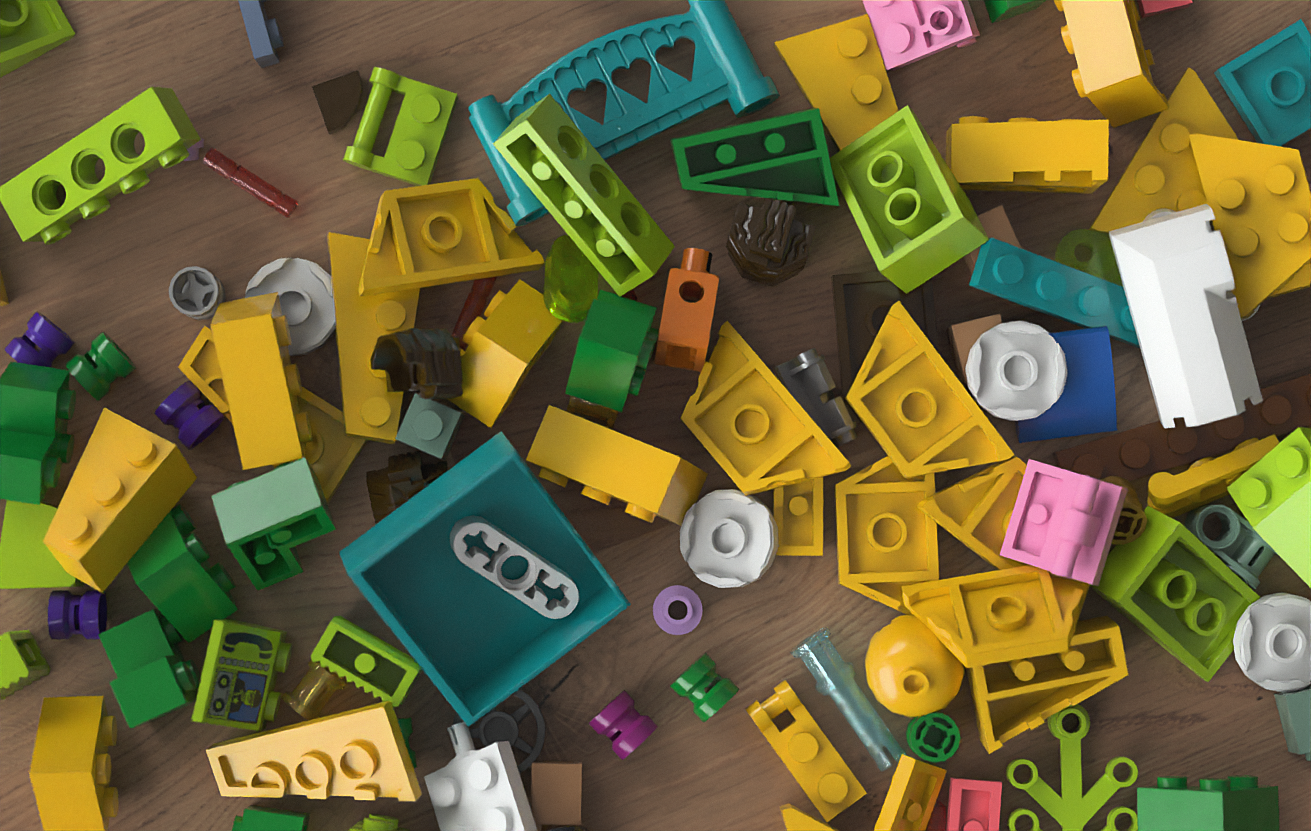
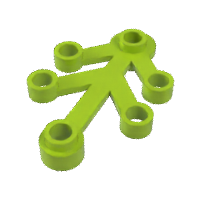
M1077 704L1075 706L1069 705L1048 717L1050 732L1060 740L1061 797L1038 776L1037 767L1033 762L1025 758H1017L1011 761L1006 769V777L1009 783L1016 788L1024 789L1062 826V831H1083V826L1120 787L1131 786L1138 777V768L1131 759L1122 756L1114 757L1107 763L1105 773L1082 796L1081 739L1089 731L1090 717L1087 711ZM1069 713H1074L1079 719V726L1073 732L1065 731L1062 726L1064 716ZM1124 762L1129 766L1130 774L1124 781H1117L1113 775L1114 767L1118 763ZM1021 764H1026L1031 771L1030 778L1024 783L1016 782L1013 776L1014 769ZM1115 807L1109 812L1107 825L1101 831H1118L1115 827V818L1120 813H1128L1131 817V825L1125 831H1137L1138 816L1132 809L1127 807ZM1018 808L1011 812L1008 817L1007 825L1009 831H1017L1015 829V820L1018 816L1024 814L1029 815L1032 820V826L1029 831H1043L1039 828L1040 824L1037 815L1029 809Z

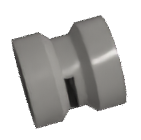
M197 266L186 267L178 271L172 278L169 286V297L174 307L181 313L196 320H207L214 317L219 303L226 300L225 288L221 280L208 270Z

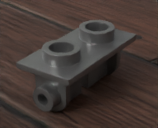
M812 348L796 358L774 367L783 386L836 447L857 438L854 428L858 427L856 422L853 423L841 396L835 398L831 390L836 386L825 365L824 355L818 356L816 349Z

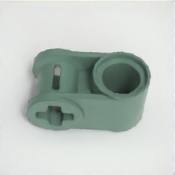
M1205 504L1191 510L1186 517L1185 527L1250 588L1256 589L1260 584L1259 575L1272 557L1278 554L1252 528L1250 523L1225 505ZM1211 513L1216 514L1222 523V530L1214 540L1208 539L1202 529L1204 519Z

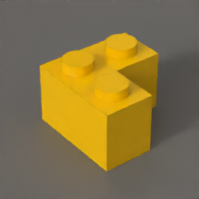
M521 279L518 280L508 294L499 290L484 312V315L488 318L484 320L477 316L462 339L464 343L469 345L466 351L460 349L463 394L460 397L448 400L492 428L512 403L531 368L552 343L569 311Z
M104 696L43 698L29 775L44 831H108L109 818L117 817L119 806L118 790L116 787L109 786L111 759L107 753L108 746H115L117 742V721L115 716H108Z

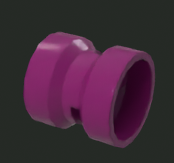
M625 690L588 723L598 734L606 735L612 741V750L621 760L632 753L658 728L648 715H640L634 708L635 701Z

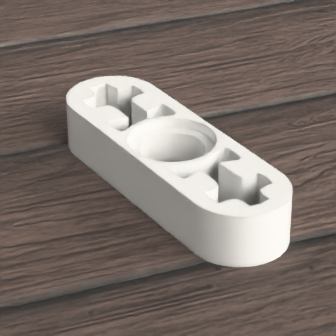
M468 516L459 520L452 528L450 533L451 547L462 563L543 616L551 619H560L568 616L577 606L579 599L578 589L566 572L486 519L479 516ZM480 530L483 531L481 537L488 547L495 550L491 561L488 554L476 546L466 551L467 544L463 538L467 533L476 536ZM513 555L525 557L528 561V568L521 578L509 580L501 575V566L508 557ZM538 576L543 583L553 589L562 584L561 590L565 595L561 601L553 598L547 604L548 598L542 589L534 585Z

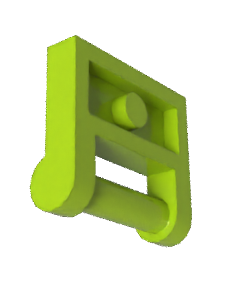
M374 67L369 80L373 86L353 146H347L343 161L416 186L429 185L458 100V95L400 76L392 71ZM391 91L405 95L385 157L372 154L371 151Z

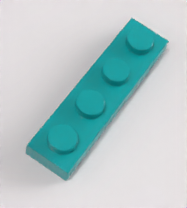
M989 238L987 242L981 245L969 286L1085 329L1107 326L1110 338L1140 348L1124 287L995 238Z

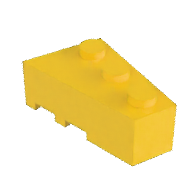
M104 408L43 542L68 574L103 593L197 477L175 444Z

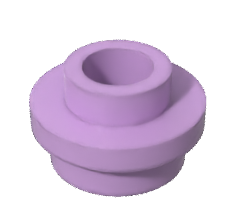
M681 585L667 587L658 594L654 601V619L658 626L669 634L683 635L689 633L696 628L702 617L701 600L688 587ZM673 601H683L687 606V614L681 620L672 619L668 614V607Z

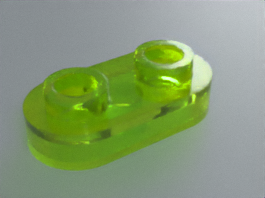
M1078 229L1071 231L1059 241L1055 250L1056 262L1123 287L1109 234ZM1084 245L1090 250L1091 256L1088 262H1080L1076 259L1074 255L1076 246Z
M563 235L554 241L546 256L544 303L549 312L556 318L569 323H578L587 318L593 299H597L598 270L570 236Z

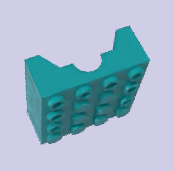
M502 431L339 552L349 577L468 727L631 605ZM468 516L482 517L566 572L576 585L579 593L575 609L568 616L560 619L547 618L462 563L457 558L450 543V533L454 525L462 518ZM480 530L476 536L467 533L463 538L467 544L466 551L476 546L486 552L491 561L495 550L488 547L481 537L483 531ZM520 555L508 557L501 566V575L509 580L521 578L528 568L527 559ZM539 576L534 585L542 589L548 598L547 604L553 598L561 601L565 596L561 590L562 584L553 589L543 583Z

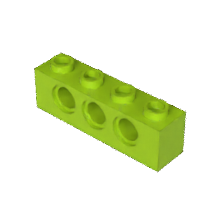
M150 87L0 186V202L23 242L44 241L45 245H50L68 236L72 232L70 225L83 217L84 220H88L108 210L111 207L108 200L120 192L129 194L145 186L150 181L148 174L160 166L166 169L185 160L190 155L187 149L199 142L201 138L173 89ZM139 132L142 133L145 139V148L140 156L134 148V140ZM99 158L105 164V175L101 181L95 174V165ZM60 184L64 186L66 191V200L62 206L58 203L56 197Z
M548 94L517 116L493 143L619 297L654 276L675 248L674 244L551 94Z

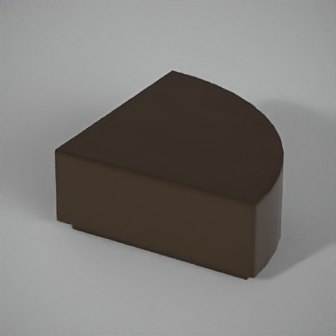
M359 70L312 86L330 135L344 128L359 106L363 93L362 78Z

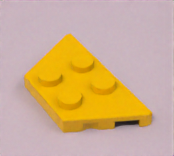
M1188 67L1182 74L1167 99L1169 109L1159 112L1089 228L1090 231L1097 234H1105L1112 230L1143 222L1148 214L1157 209L1166 208L1179 212L1207 204L1189 135L1198 133L1239 139L1196 72Z
M1198 133L1191 134L1189 139L1207 205L1212 208L1215 217L1212 220L1215 231H1220L1235 286V289H1232L1231 292L1236 296L1241 320L1246 319L1276 290L1279 291L1293 279L1297 271L1304 265L1311 263V188L1303 159L1298 149Z
M478 178L385 190L379 200L358 293L359 297L535 271L543 266L544 259L537 249L532 252L514 231L517 226H515L512 218L506 211L496 206L493 195Z
M900 301L893 304L845 399L902 475L908 478L1004 461L1013 457L1015 454Z
M726 321L718 332L720 337L710 360L705 362L698 377V387L694 395L690 396L680 418L746 496L843 472L850 468V462L733 326Z
M886 456L834 485L838 583L906 615H913L903 603L901 586L939 580L937 522L917 508L922 500L935 494L934 473L905 478L890 457Z
M1017 456L999 461L922 500L918 504L917 508L995 569L1002 570L1029 565L1000 555L1027 464Z
M1025 565L901 587L904 605L969 668L1068 651L1090 584L1073 578L1063 577L1033 565Z

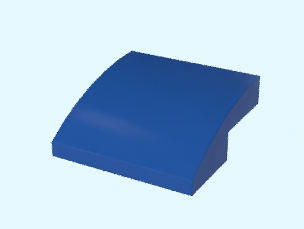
M1107 326L1049 333L1055 342L1059 343L1065 354L1068 374L1064 390L1056 403H1053L1046 412L1044 411V413L1036 418L1015 421L1016 435L1019 443L1117 431L1114 370Z

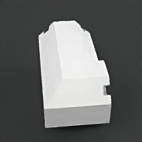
M1207 204L1109 231L1159 419L1164 428L1175 427L1173 418L1184 417L1186 427L1198 426L1242 413L1246 410L1243 400L1247 398L1251 400L1254 406L1263 401L1237 306V299L1230 291L1235 289L1224 242L1219 230L1214 232L1211 230L1209 221L1214 220L1215 217L1212 208Z

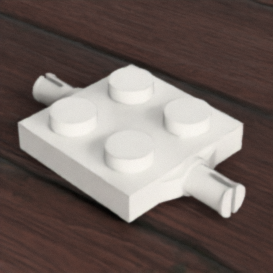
M465 722L447 728L456 756L447 766L424 777L440 831H537L509 741L495 742L483 749L475 750L469 728Z

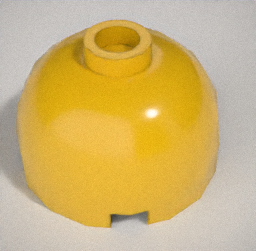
M914 614L901 615L891 620V623L883 627L879 633L877 631L871 638L865 658L867 682L877 701L891 712L907 717H920L944 709L959 692L965 674V665Z

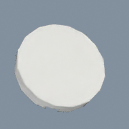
M300 258L277 259L261 267L249 281L245 298L278 292L282 316L286 315L290 329L291 345L288 346L290 356L307 355L323 347L336 333L331 276L317 263Z
M1024 321L1001 323L981 334L970 349L965 368L968 389L977 404L992 416L1009 421L1032 419L1041 415L1044 411L1046 412L1063 393L1068 374L1065 354L1059 343H1056L1054 338L1049 335V332L1041 326Z
M736 489L715 490L705 495L686 512L680 529V551L685 562H688L690 568L694 571L693 573L701 581L718 588L744 587L759 580L771 567L779 547L778 526L770 509L756 496H746L741 490Z
M1280 592L1264 595L1247 607L1237 622L1233 638L1235 659L1245 676L1265 689L1282 693L1302 690L1311 684V601L1309 599Z

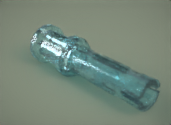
M824 627L799 643L790 653L794 658H801L817 682L815 684L817 692L822 693L823 696L830 695L837 708L844 715L878 765V769L884 771L893 766V764L882 750L883 746L886 747L896 762H899L902 754L906 755L907 753L901 748L853 679L856 675L852 662H845L829 639L831 635L830 630Z

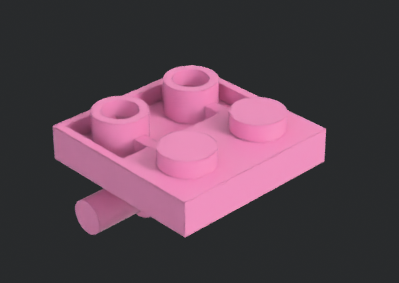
M863 0L885 69L889 71H894L955 45L958 48L972 45L976 42L975 37L980 36L968 0Z
M1029 459L1000 555L1051 571V573L1063 577L1073 578L1098 586L1128 489Z

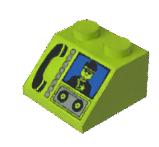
M233 619L214 620L191 721L255 731L265 729L267 721L274 722L281 700V693L274 691L278 672L286 673L292 652V644L285 642L287 631Z

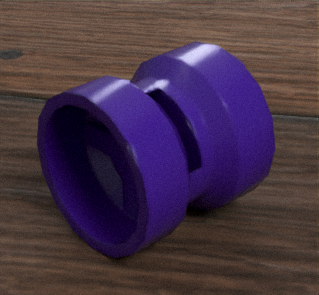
M36 311L27 322L28 330L22 337H14L4 350L18 363L52 368L54 359L58 355L66 354L75 344V341L47 317Z
M190 380L173 391L154 413L164 425H172L175 429H179L178 439L188 450L202 443L225 419V416L214 405H204L205 402L201 399L202 392Z
M52 590L48 602V630L51 639H69L73 634H82L86 639H100L98 634L105 632L107 629V599L105 592L87 590L83 595H73L69 590Z

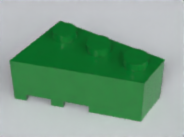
M813 107L670 139L680 187L684 190L839 206L819 108Z

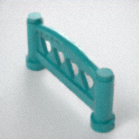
M688 0L691 8L685 14L637 23L603 35L576 48L549 65L521 87L508 101L504 103L497 102L494 95H489L475 101L468 107L471 114L469 120L511 202L508 204L507 210L515 226L529 224L548 215L550 212L496 149L493 143L517 116L548 94H551L555 101L563 108L564 112L604 160L614 157L727 100L735 116L741 118L765 108L780 96L770 76H763L725 0ZM681 38L692 40L695 44L692 81L660 65L655 58L657 51L663 47L673 48L676 41ZM636 60L647 61L652 68L648 102L645 103L615 86L612 82L613 73L622 68L629 70L632 63ZM594 81L604 83L608 90L603 125L572 108L568 104L569 95L576 90L586 91L587 86Z

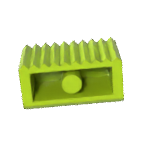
M342 616L333 617L311 654L312 662L320 661L321 668L328 666L330 673L337 671L339 678L346 676L347 683L355 681L356 688L363 686L365 693L372 691L373 697L381 696L382 702L391 700L393 708L404 704L423 671L414 658Z
M29 630L7 631L0 635V700H4L6 696L14 695L15 691L23 690V686L31 685L32 681L40 680L41 676L49 675L51 668Z

